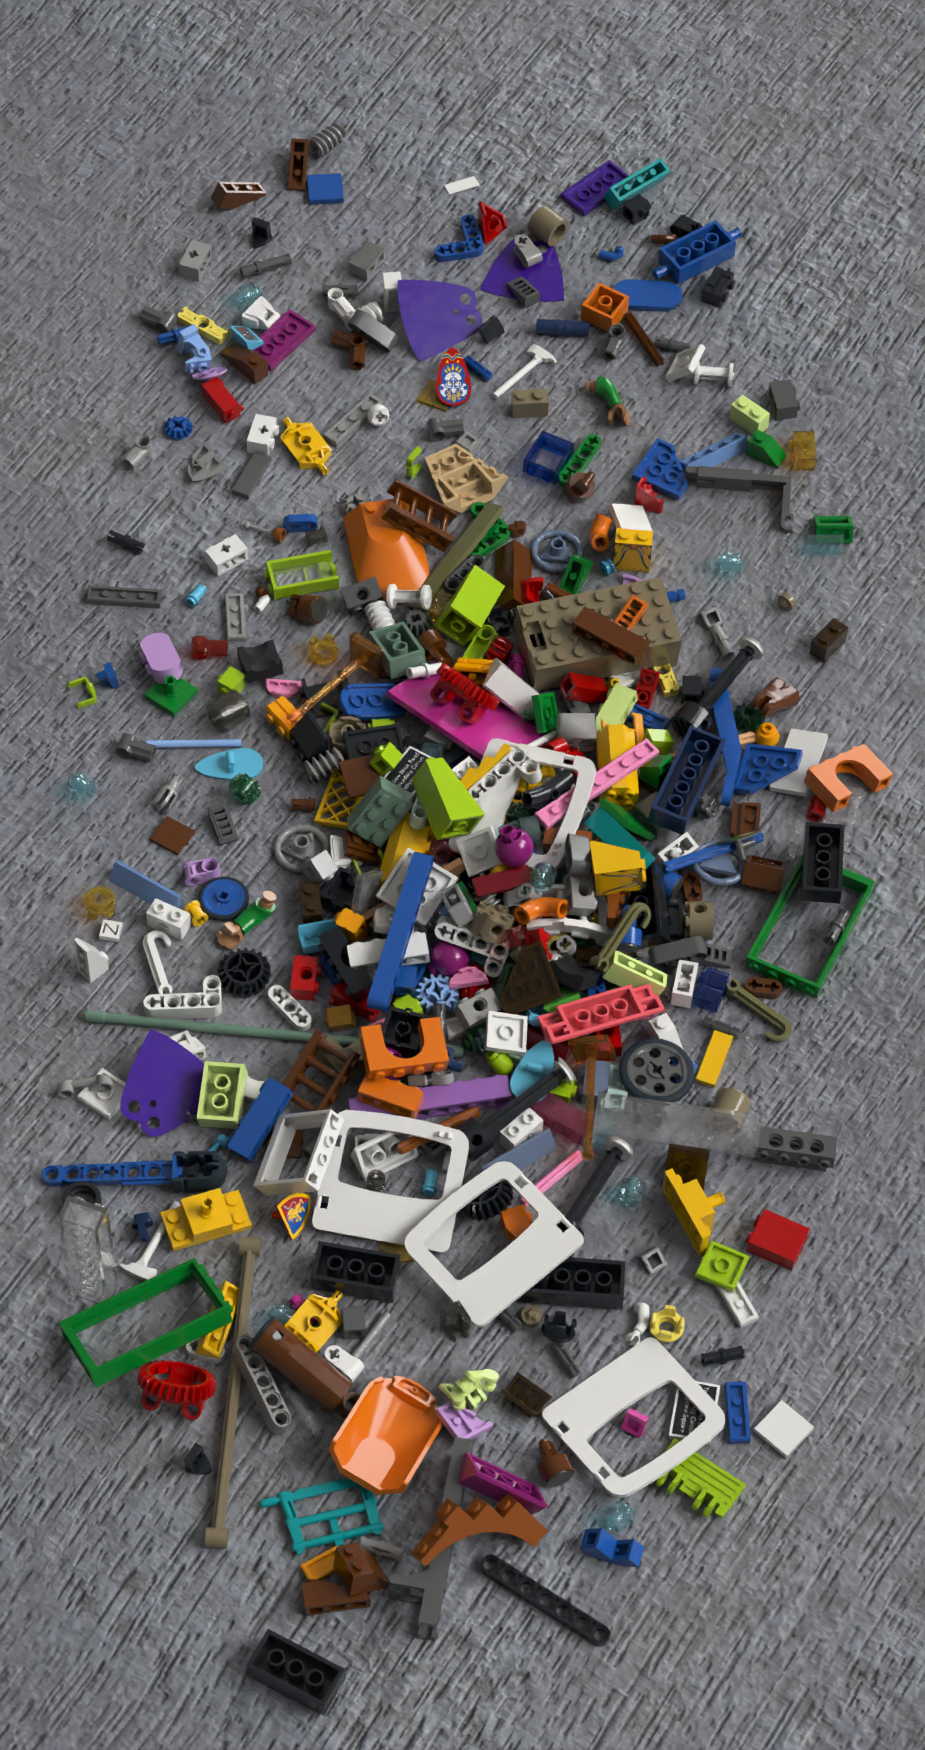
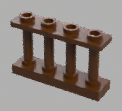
M395 479L387 489V493L394 496L393 503H390L382 513L381 519L444 552L454 539V536L446 531L447 525H450L456 518L457 512ZM400 501L409 504L408 511L399 507ZM416 509L425 513L424 520L415 516ZM432 517L441 522L440 528L431 524Z
M318 1029L314 1031L282 1084L293 1092L290 1101L308 1112L329 1109L330 1105L337 1101L339 1097L338 1092L341 1087H345L348 1083L349 1074L352 1069L355 1070L360 1063V1055L357 1052L352 1051L349 1056L327 1043V1036ZM323 1049L345 1062L340 1073L316 1060L315 1055L317 1052ZM312 1066L335 1080L329 1091L305 1077L304 1073L308 1067ZM298 1084H303L324 1097L318 1108L295 1094L294 1090Z

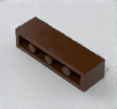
M586 606L583 607L573 622L572 632L636 668L649 650L650 641L644 636L631 632L629 628L620 626L611 618L604 617L598 614L596 610L589 609Z

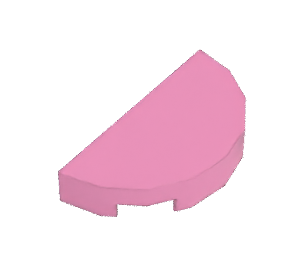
M265 678V685L267 691L272 696L291 698L299 693L298 687H301V681Z
M467 966L459 969L453 978H450L449 988L452 990L489 984L486 974L478 970L477 967Z

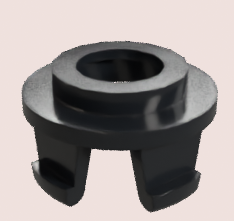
M500 605L493 606L484 625L493 627L496 622H503L505 625L499 626L498 630L495 629V632L498 633V636L506 637L514 631V613L512 610H509L508 613L503 612Z
M556 1311L552 1322H549L548 1314L544 1316L545 1323L541 1327V1333L547 1339L556 1343H565L575 1338L574 1327L576 1328L577 1326L576 1319H572L569 1326L566 1324V1312Z

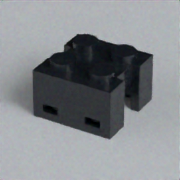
M339 867L320 895L324 909L336 913L342 912L343 909L347 908L353 911L354 914L362 915L377 893L373 878L361 874V883L357 884L354 883L350 870Z

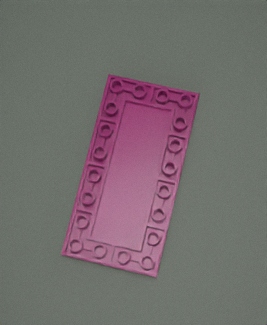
M439 674L431 675L429 678L419 677L411 680L407 678L387 691V697L396 704H399L408 710L409 713L420 718L424 723H427L481 761L488 743L492 739L498 738L527 745L546 735L544 732L538 733L535 726L525 722L523 718L498 703L494 711L488 708L480 721L474 725L462 721L458 714L465 700L456 695L452 702L447 705H441L430 696L431 690L440 678ZM444 692L440 694L439 699L443 697ZM472 711L468 714L467 718L472 716Z

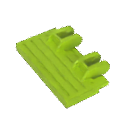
M674 1438L665 1452L680 1441ZM697 1452L658 1478L655 1484L660 1487L669 1475L673 1477L674 1480L667 1488V1493L671 1495L677 1486L682 1483L679 1491L693 1500L696 1498L691 1507L695 1511L701 1506L704 1499L710 1501L703 1511V1516L706 1518L716 1506L718 1508L715 1514L723 1518L746 1487L745 1483Z

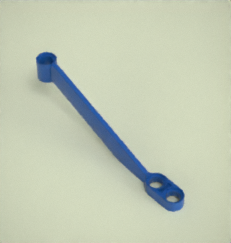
M711 669L708 690L723 673V669ZM727 688L712 708L718 736L726 739L722 754L727 774L720 805L730 807L742 750Z

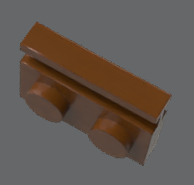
M733 801L730 837L759 830L761 803H736V801Z
M346 829L342 833L343 848L346 850L344 857L373 866L381 863L378 860L377 849L379 847L350 830Z

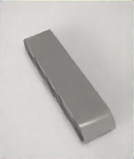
M243 1334L237 1338L232 1347L233 1356L269 1430L277 1435L282 1434L291 1422L290 1413L263 1357L248 1346L252 1337ZM239 1345H245L248 1350H243ZM248 1363H253L256 1368H251ZM257 1382H263L265 1387L259 1386ZM266 1400H271L275 1406L269 1405ZM275 1419L282 1420L283 1425L278 1424Z

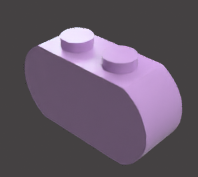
M153 633L146 636L140 643L142 652L139 653L142 664L146 663L145 669L148 676L152 675L154 681L159 684H165L164 679L169 675L178 680L183 670L180 658L169 636L165 633Z

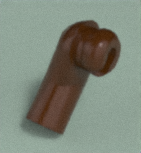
M674 233L651 235V243L667 245L677 239Z

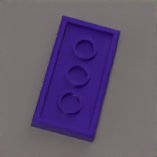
M608 160L562 192L560 198L585 217L606 202L604 195L610 187L629 177V175Z

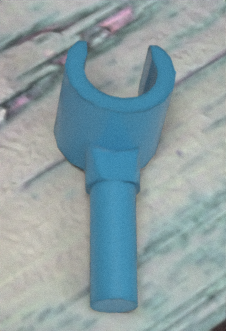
M223 1134L220 1135L216 1143L207 1151L214 1152L220 1146L227 1149L229 1137Z

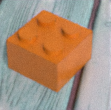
M598 283L581 305V319L609 332V328L612 325L618 324L624 317V314L627 313L629 296Z

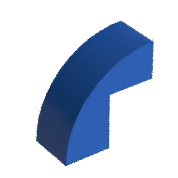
M596 1528L585 1529L580 1549L590 1556L608 1563L639 1567L644 1546L635 1539L616 1540L604 1529Z

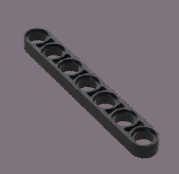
M488 1554L482 1558L481 1572L491 1580L593 1645L602 1647L609 1642L610 1630L606 1625L499 1557ZM487 1561H493L496 1563V1568L494 1570H487L484 1564ZM510 1572L515 1578L511 1582H506L502 1578L503 1574ZM523 1584H529L533 1590L530 1593H523L520 1588ZM546 1595L550 1597L551 1603L542 1605L539 1602V1598ZM565 1607L570 1613L566 1617H561L558 1615L557 1610ZM578 1619H585L588 1626L580 1629L576 1626L575 1622ZM598 1630L604 1631L606 1638L604 1640H597L594 1637V1633Z

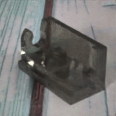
M459 1300L441 1309L440 1329L445 1331L451 1341L456 1342V1337L453 1335L455 1331H459L464 1339L470 1337L471 1318Z

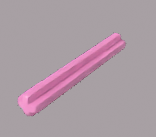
M575 1150L539 1180L535 1186L543 1194L583 1160V1154L579 1150ZM520 1196L521 1203L528 1206L529 1204Z

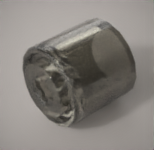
M234 689L229 690L206 705V712L211 723L218 731L224 734L250 718L251 715L248 702Z

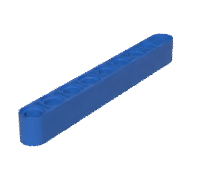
M414 852L369 992L367 1008L382 1012L388 1011L434 862V856L419 852Z

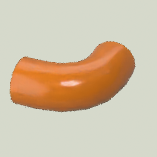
M596 513L591 525L588 543L593 550L604 551L609 546L607 534L613 520L599 513Z
M539 897L531 899L515 908L514 917L522 925H526L540 917L563 919L568 913L569 904L565 899Z

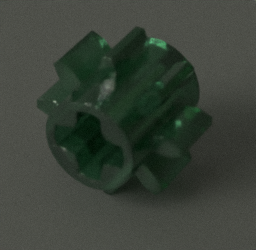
M520 802L511 805L507 812V815L510 817L508 822L517 827L522 826V819L531 818V814L528 813L531 808L525 807Z

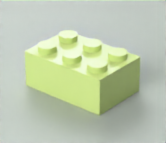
M205 1061L197 1112V1120L200 1127L239 1128L238 1123L242 1118L248 1076L245 1064Z

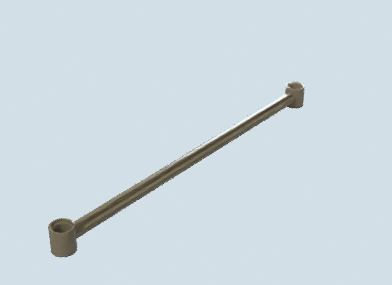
M240 1237L239 1256H243L233 1345L239 1336L247 1334L255 1257H260L261 1238ZM240 1344L239 1346L245 1350V1345ZM233 1353L231 1354L212 1526L206 1527L205 1547L227 1549L229 1529L224 1527L242 1372Z

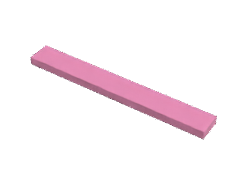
M646 738L597 771L588 802L658 756L659 750ZM575 787L534 813V818H538L539 823L545 830H548L565 818Z

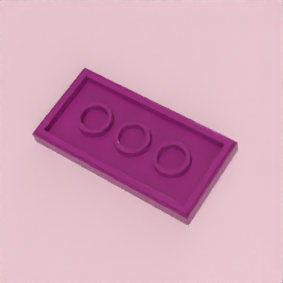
M289 309L268 330L259 336L264 344L254 349V351L268 361V370L272 371L316 331V326Z

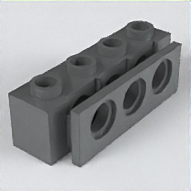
M757 1125L752 1156L758 1158L757 1162L826 1172L827 1168H833L838 1137Z

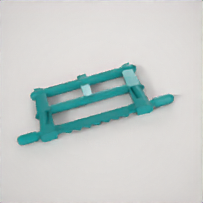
M347 1477L344 1480L339 1478L336 1482L331 1480L328 1484L323 1482L320 1486L315 1484L312 1488L310 1486H307L305 1489L300 1487L296 1492L292 1493L290 1491L279 1492L277 1497L262 1499L259 1502L262 1508L280 1503L286 1518L284 1523L287 1525L293 1541L291 1550L297 1551V1556L301 1555L305 1549L335 1542L336 1546L344 1545L343 1540L370 1533L382 1535L381 1531L385 1527L382 1522H379L376 1506L377 1499L374 1498L373 1492ZM359 1486L363 1503L297 1518L294 1501ZM366 1511L369 1525L340 1531L337 1521L338 1517ZM329 1520L332 1534L303 1541L301 1526Z

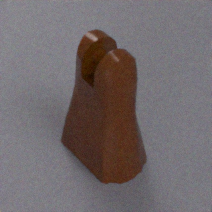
M776 677L752 699L751 707L754 710L762 709L761 714L768 716L777 711L798 705L800 699L799 691L789 685L785 687L786 683Z

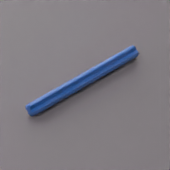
M761 832L755 836L742 840L743 842L753 838L757 844L763 842L764 837L763 833ZM735 843L718 844L663 862V871L669 873L736 851Z

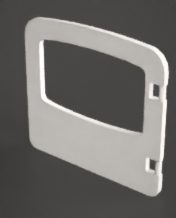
M498 738L492 739L488 743L482 761L487 755L494 758L503 743L510 747L524 750L538 764L578 773L570 805L551 848L545 855L533 853L530 860L525 864L531 870L540 872L554 871L561 865L566 855L565 841L568 833L576 834L583 817L596 775L595 765L590 759L585 757L568 755L563 752L521 743L517 744ZM565 759L574 761L573 765L565 764L563 762ZM522 777L514 781L493 802L483 809L484 817L470 834L493 826L496 837L499 836V831L504 825L505 818ZM468 835L451 837L449 840L450 849L460 853L456 840Z
M344 1110L339 1112L338 1115L344 1119L339 1132V1136H342L340 1147L334 1146L317 1194L312 1224L317 1230L405 1246V1239L408 1233L438 1205L462 1187L469 1151V1141L460 1130L423 1120L367 1111ZM360 1128L388 1131L420 1137L450 1146L451 1156L442 1198L430 1200L402 1197L370 1191L340 1182L338 1175L348 1130ZM322 1197L329 1198L327 1209L320 1208ZM456 1214L446 1221L425 1242L424 1246L429 1251L444 1253L450 1248Z
M502 1161L493 1164L478 1174L431 1211L408 1233L405 1239V1248L409 1256L475 1326L483 1327L583 1245L584 1239L583 1235L514 1164ZM519 1178L526 1184L522 1189L515 1183ZM500 1181L508 1182L538 1213V1218L518 1238L486 1264L462 1280L455 1279L424 1246L425 1242L446 1221L473 1199ZM561 1221L568 1228L564 1232L557 1227V1224Z
M648 1337L638 1345H635L547 1406L542 1412L545 1423L554 1430L562 1442L587 1470L596 1477L604 1489L612 1496L618 1498L628 1497L665 1475L708 1443L725 1425V1414L722 1409L659 1341L652 1337ZM668 1383L674 1384L705 1417V1420L684 1439L650 1463L625 1477H618L588 1444L587 1440L612 1418L644 1396ZM562 1423L568 1429L564 1434L558 1428ZM604 1469L609 1476L604 1479L598 1473L600 1470Z

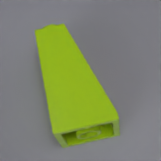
M474 565L466 574L434 626L465 647L484 624L505 586Z
M443 757L427 758L412 778L413 785L436 840L468 835L484 817L483 810Z

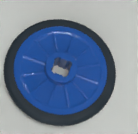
M223 876L206 882L199 892L198 901L202 911L209 917L217 920H230L238 917L247 908L249 893L241 881Z

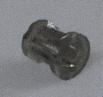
M323 526L311 532L305 531L309 547L322 541L328 542L327 533Z
M376 1169L370 1171L367 1175V1190L382 1193L385 1190V1174Z

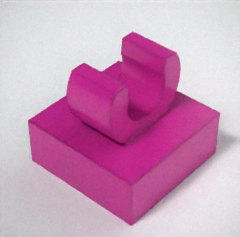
M630 1408L626 1413L621 1429L640 1438L644 1433L649 1417Z

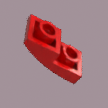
M646 668L641 669L639 681L635 688L638 699L635 704L650 709L661 672Z

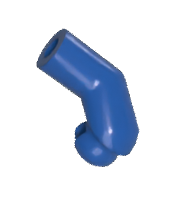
M616 246L613 252L600 250L598 258L615 261L623 257L624 248Z

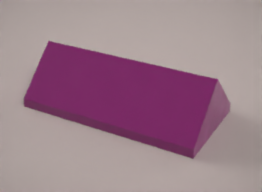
M468 1452L465 1453L458 1480L459 1484L497 1502L508 1494L518 1501L531 1515L546 1509L548 1506L537 1485Z

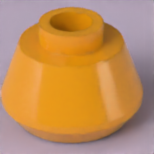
M771 723L761 724L754 732L755 742L758 745L774 746L779 741V732Z

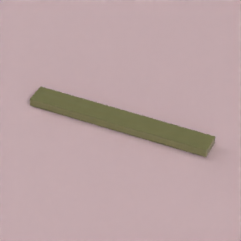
M488 502L423 584L429 585L431 588V603L444 588L446 579L463 564L504 512L502 506ZM407 604L410 610H413L414 607L417 611L423 609L421 604Z

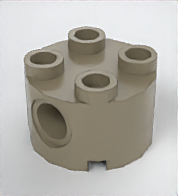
M343 716L339 718V721H334L329 729L330 750L332 751V747H335L337 750H340L344 760H348L342 734L346 731L366 729L365 724L363 725L360 719L352 716Z
M480 901L469 930L476 937L478 934L481 935V940L492 944H503V941H507L514 923V917L508 913L509 908L504 905H498L497 907L488 902Z
M685 901L684 913H687V915H683V925L687 929H684V939L701 936L704 941L712 940L714 929L713 903L708 901Z

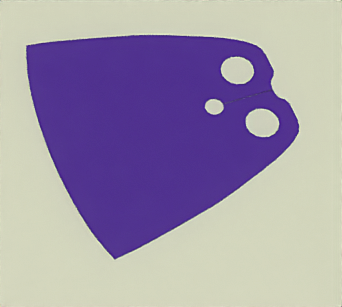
M515 239L510 241L493 263L481 286L483 291L517 299L507 286V282L522 276L539 291L540 301H564L562 271L557 253L553 246H549L542 240L533 242L536 247L544 245L548 250L546 253H541L543 257L541 262L529 268H525L514 254Z
M398 280V302L403 325L410 345L420 362L464 341L478 331L477 328L483 324L481 314L476 310L477 299L473 290L464 286L439 281ZM462 294L470 296L471 301L469 304H463L460 301ZM454 309L459 310L458 315H455L453 313ZM468 315L475 316L476 323L474 325L467 324L466 317Z
M150 1029L130 1069L121 1097V1113L129 1120L137 1121L141 1125V1129L151 1137L168 1133L189 1121L186 1112L195 1116L198 1112L204 1063L173 1039ZM133 1100L139 1102L141 1106L140 1111L137 1113L130 1112L128 1110L129 1102ZM150 1101H156L157 1105L155 1107H151ZM150 1117H157L160 1120V1126L157 1129H151L147 1123Z

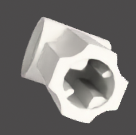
M332 288L328 291V308L335 311L344 321V315L355 311L354 308L343 297L341 289Z

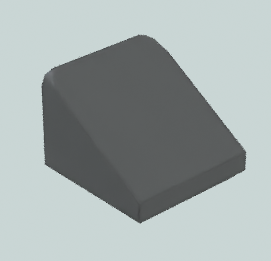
M717 606L697 614L707 630L714 624L721 625L724 623Z
M653 1246L637 1256L639 1262L649 1275L668 1265L658 1246Z

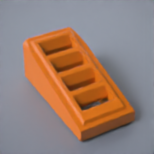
M632 594L614 622L619 624L621 620L628 625L627 628L632 630L649 608L648 603ZM634 604L635 606L639 607L640 610H636L632 607V605ZM630 610V611L634 612V613L636 614V616L634 617L633 615H631V614L628 613L627 611ZM626 615L627 617L632 619V621L629 622L628 620L623 618V616Z

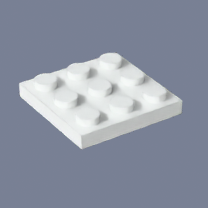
M409 847L376 895L378 899L395 909L412 855L415 852ZM434 862L416 918V922L424 927H427L443 903L441 891L454 885L458 880L457 876Z

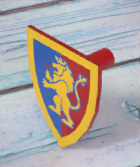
M304 1193L287 1195L276 1205L277 1211L272 1212L273 1219H282L291 1240L305 1226L310 1211L311 1196Z

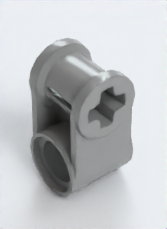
M520 234L515 237L514 243L516 246L514 247V254L525 268H529L543 260L540 250L527 235Z
M524 883L511 891L505 892L502 898L504 906L509 908L508 913L514 917L515 908L531 899L542 896L539 892L534 891L530 883Z

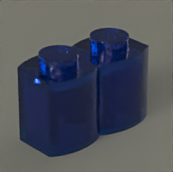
M707 967L705 972L702 971L698 981L701 983L700 988H695L692 999H695L694 1006L717 1013L725 993L726 984L729 982L730 974Z

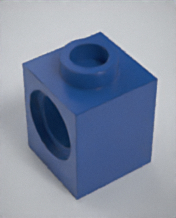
M410 965L401 966L395 986V996L403 997L409 993L412 998H415L417 967Z

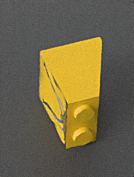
M616 528L613 566H615L616 570L649 573L653 531Z
M590 841L596 896L643 890V882H646L645 859L640 858L639 851Z

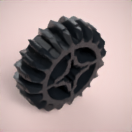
M238 947L237 952L230 950L229 955L224 954L223 960H220L217 969L222 988H226L227 993L233 991L234 996L239 993L242 998L244 994H248L250 997L253 992L259 994V989H265V984L269 983L271 968L266 956H262L261 951L256 953L254 948L248 951L247 947L244 950H240Z
M500 1181L473 1199L461 1210L471 1221L476 1219L479 1222L482 1219L485 1221L488 1218L494 1219V1216L501 1215V1212L506 1211L507 1206L512 1204L511 1200L514 1199L513 1188L508 1182Z

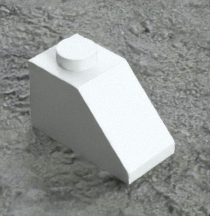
M667 1013L649 1020L647 1033L650 1038L668 1040L682 1048L676 1027Z

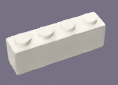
M413 932L411 934L402 966L430 962L425 932ZM377 938L370 942H354L351 945H347L350 968H365L367 972L376 971L386 939Z

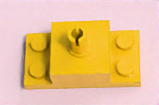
M673 1168L665 1171L662 1191L699 1257L704 1256L713 1229L715 1217L713 1208L725 1204L724 1195L721 1196L723 1194L721 1191L706 1197L697 1179L683 1184L679 1174L676 1175Z
M220 1188L183 1198L181 1199L180 1207L160 1212V1217L173 1251L252 1229V1224L239 1190L222 1194Z

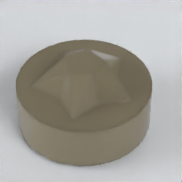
M783 592L778 597L780 606L785 610L791 611L796 606V601L790 593Z
M527 1306L522 1310L521 1321L527 1327H537L542 1321V1312L536 1306Z

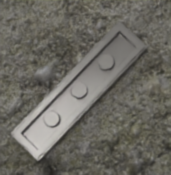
M369 393L325 432L323 439L337 448L368 420V410L373 405H383V401Z

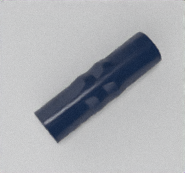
M537 319L536 334L588 337L589 322Z

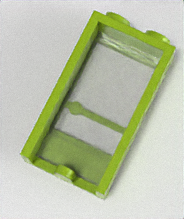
M331 550L266 561V569L263 570L265 580H269V584H267L269 595H273L274 601L291 597L292 594L303 595L330 589L339 590V577L336 576L335 564H332Z

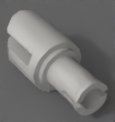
M178 773L172 775L168 784L160 788L151 802L152 805L157 804L156 808L158 810L163 808L162 813L165 815L178 797L177 790L184 781L182 776L178 779L180 776Z

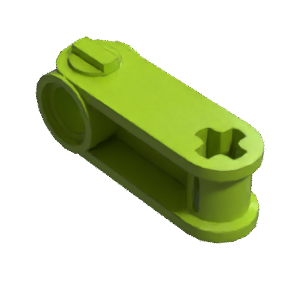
M482 625L480 630L473 636L462 658L485 659L488 648L494 639L498 637L495 629L490 625Z

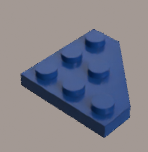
M657 438L632 473L631 479L639 482L645 476L647 478L646 485L651 484L653 489L680 500L688 488L687 479L684 477L683 469L675 454L674 446Z
M747 743L737 772L733 793L752 795L798 770L803 756L802 750Z

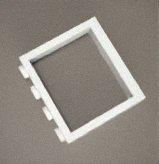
M332 1109L279 1115L253 1186L266 1196L319 1191L344 1119ZM322 1127L304 1177L278 1180L296 1130Z

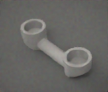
M101 1074L77 1080L69 1079L58 1086V1096L60 1098H70L74 1095V1088L97 1084L99 1091H110L113 1089V1081Z

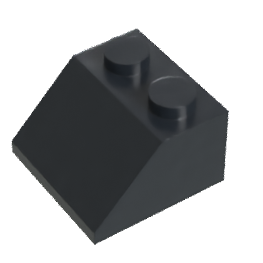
M307 711L290 730L289 743L292 749L297 750L301 763H305L307 760L312 764V757L319 760L318 754L326 757L325 751L328 750V737L311 711Z

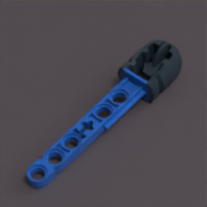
M177 1151L173 1153V1160L80 1164L67 1165L65 1167L63 1165H51L44 1168L42 1178L48 1186H63V1183L69 1186L78 1181H87L94 1185L122 1184L123 1186L173 1184L175 1193L184 1192L186 1189L189 1192H207L218 1189L223 1185L228 1168L224 1159L213 1151H189L187 1154L183 1151ZM179 1166L189 1167L190 1178H178L182 1176V1167ZM136 1169L139 1171L138 1175L133 1178L129 1177L128 1172ZM151 1169L159 1170V1174L155 1177H150L148 1172ZM75 1171L78 1173L75 1179L71 1180L66 1177L69 1172ZM90 1171L98 1172L97 1177L94 1179L87 1177ZM112 1171L116 1172V1174H114V1177H110L109 1175L112 1173ZM49 1172L57 1173V1177L54 1180L46 1179V1175Z

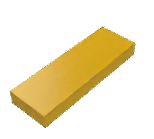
M714 1030L697 1074L696 1083L715 1088L733 1041V1036Z

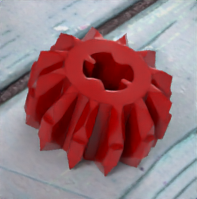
M496 637L488 648L485 659L494 660L497 658L505 664L513 651L514 644L505 637Z

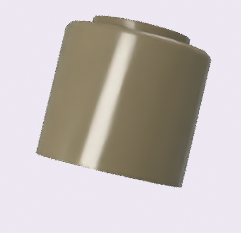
M545 205L534 212L528 224V230L549 246L557 245L564 238L569 228L567 219Z
M719 1089L706 1118L707 1123L715 1131L722 1134H739L751 1106L750 1099L737 1089Z

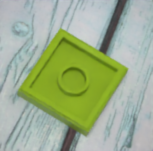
M711 1240L695 1273V1277L733 1293L750 1256Z

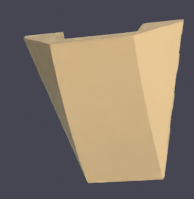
M457 444L425 457V462L443 504L460 513L470 510L471 506L476 502L486 503L493 500L507 480L505 474H499L494 467L486 466L484 461L479 458L475 459L470 452Z

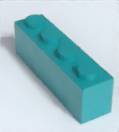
M659 158L610 187L604 195V199L614 211L634 196L641 195L663 182L671 171L662 158Z
M601 806L584 822L589 827L587 831L592 832V836L595 839L599 836L601 843L639 851L640 858L645 859L646 869L656 859Z

